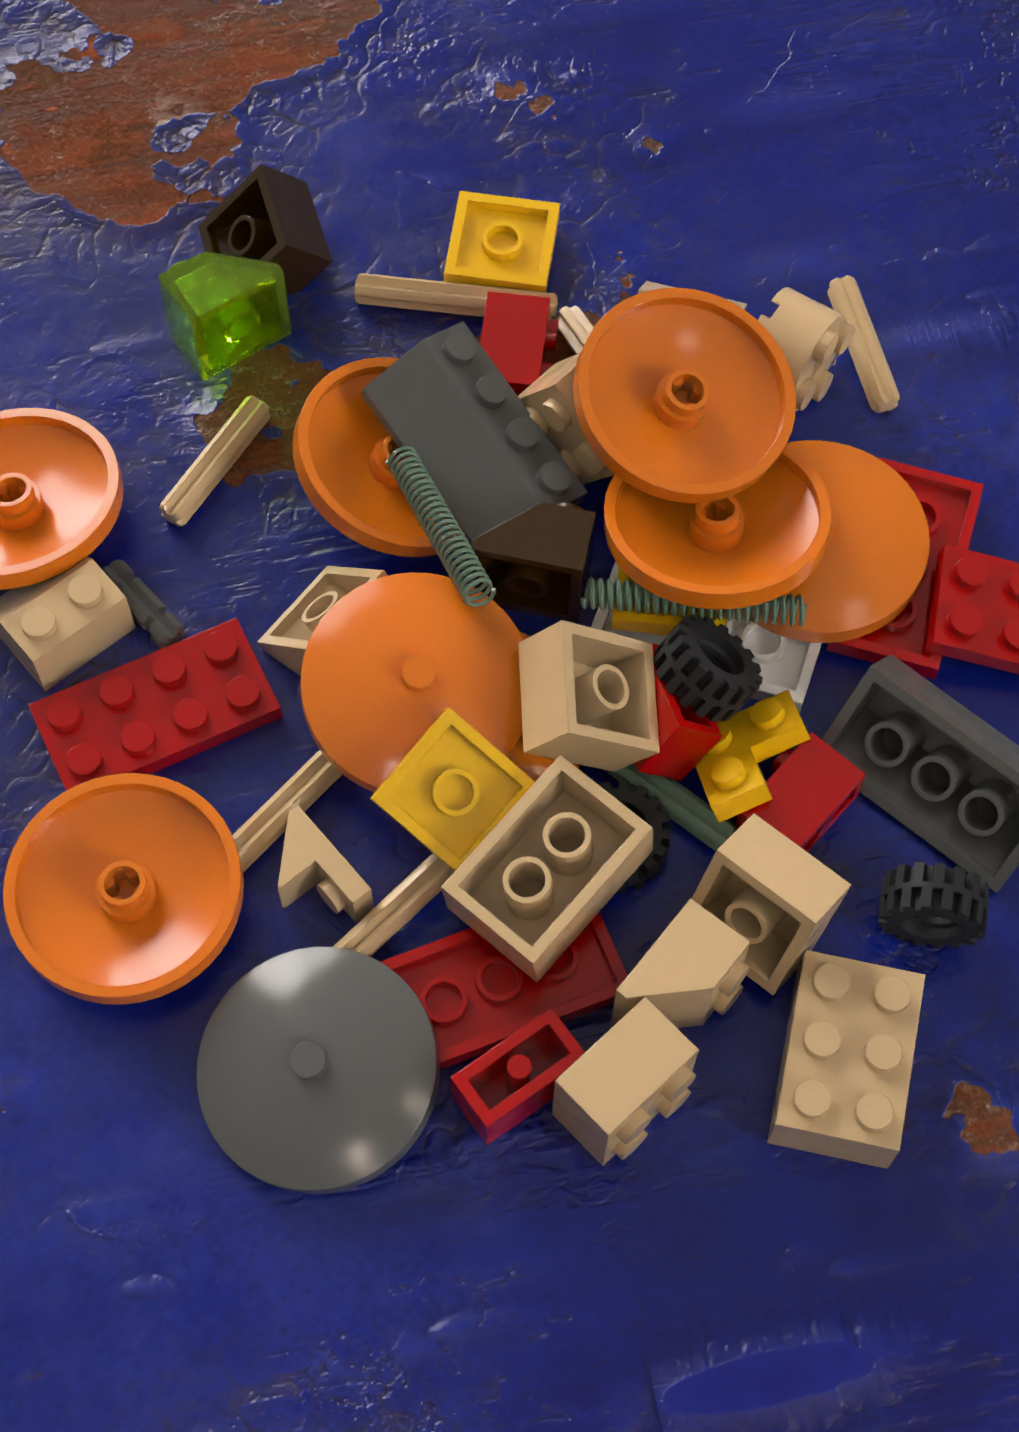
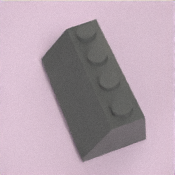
M464 321L418 342L363 388L360 394L398 448L402 446L414 447L471 546L474 538L539 502L555 505L558 503H571L578 506L588 493L541 427L530 418L528 409Z
M892 654L871 665L822 740L866 773L860 793L961 868L966 869L968 873L974 872L981 876L980 881L986 880L989 885L988 888L997 893L1019 867V746Z

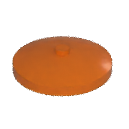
M661 288L636 294L620 302L609 310L594 326L580 352L574 371L573 400L575 412L584 437L592 450L620 479L642 492L665 500L683 503H706L721 500L744 491L756 483L780 456L789 440L795 421L796 391L794 379L786 357L776 340L756 318L741 307L720 296L700 290Z
M367 358L343 365L330 372L313 388L297 418L292 445L293 459L299 481L318 512L333 527L355 542L370 549L395 556L426 557L437 555L385 463L391 453L398 447L360 395L363 388L399 358ZM401 451L398 452V453L394 456L393 460H394L398 455H400L402 452H401ZM402 457V458L397 462V465H398V463H400L403 459H406V458H405V457Z
M19 408L0 411V590L30 586L46 581L71 569L89 556L103 542L118 518L123 501L124 487L115 453L103 434L88 422L74 415L44 408Z
M821 440L789 442L786 446L797 452L811 464L827 488L832 509L830 536L825 554L817 568L799 586L784 594L786 598L791 592L794 599L799 593L802 595L804 604L807 605L804 626L800 627L798 625L799 604L794 626L789 624L790 606L784 626L780 623V607L775 625L771 623V607L768 622L766 624L762 622V606L759 622L756 624L780 636L812 643L842 642L870 634L897 617L912 600L920 585L926 569L930 546L929 528L921 503L908 483L894 469L863 450L841 443ZM753 606L750 616L751 621H753Z
M785 446L774 464L756 483L744 491L721 500L706 503H683L665 500L634 488L615 474L609 483L605 495L604 532L610 552L617 564L634 582L647 591L671 602L690 607L715 610L745 608L774 600L788 593L805 581L817 568L825 554L830 536L832 509L827 488L811 464L788 446Z
M410 572L384 576L367 582L343 596L328 610L314 629L307 644L301 669V700L311 736L326 759L340 773L352 782L374 793L446 708H451L509 758L523 734L518 644L523 641L522 635L514 622L495 601L491 600L486 605L480 607L466 605L450 577L431 573ZM480 591V592H478V593H476V594H472V595H468V596H471V597L478 596V595L482 594L483 592ZM485 596L484 598H482V599H480V600L471 601V602H474V603L482 602V601H484L485 599H487L488 596Z
M121 773L91 779L63 792L43 807L23 830L11 852L4 876L3 906L6 922L13 940L31 967L57 989L76 998L94 1003L117 1005L144 1002L159 998L186 985L200 975L223 950L231 937L241 911L244 892L243 867L237 846L224 819L205 798L194 790L168 778L150 774Z

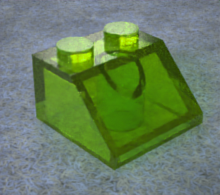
M204 251L188 260L175 263L166 272L158 275L171 338L203 381L292 333L284 272L277 263Z

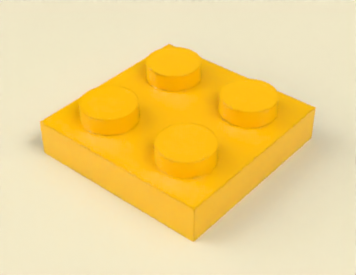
M460 191L444 269V282L547 292L560 216V203Z
M446 708L369 799L455 872L531 788L535 781L451 708Z

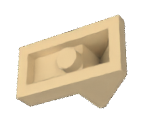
M297 805L288 812L278 881V893L282 908L288 907L316 885V889L322 899L335 913L338 914L344 909L355 923L359 922L374 908L372 889Z

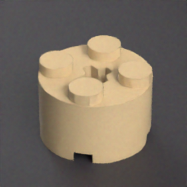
M785 287L771 300L780 305L773 316L769 318L761 314L758 321L769 331L783 351L794 379L796 411H803L811 399L820 402L825 396L834 376L828 372V369L835 355H842L853 338L855 327L846 323L844 315L789 287Z

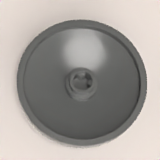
M310 947L297 949L273 957L245 974L230 988L212 1013L205 1028L197 1058L196 1077L200 1107L211 1134L231 1160L254 1177L275 1187L292 1192L324 1194L343 1191L364 1184L384 1173L396 1164L419 1138L429 1120L437 1098L441 1064L439 1045L431 1018L424 1005L409 985L388 966L365 954L344 948Z

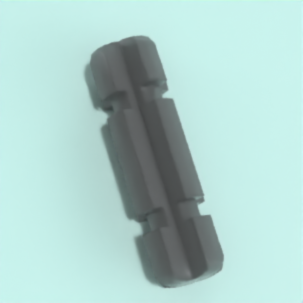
M120 559L113 560L102 569L126 596L132 617L145 631H149L152 634L150 637L161 649L184 639L185 631L183 624L173 613H167L165 610L167 607L140 578L133 576L135 572L125 561Z

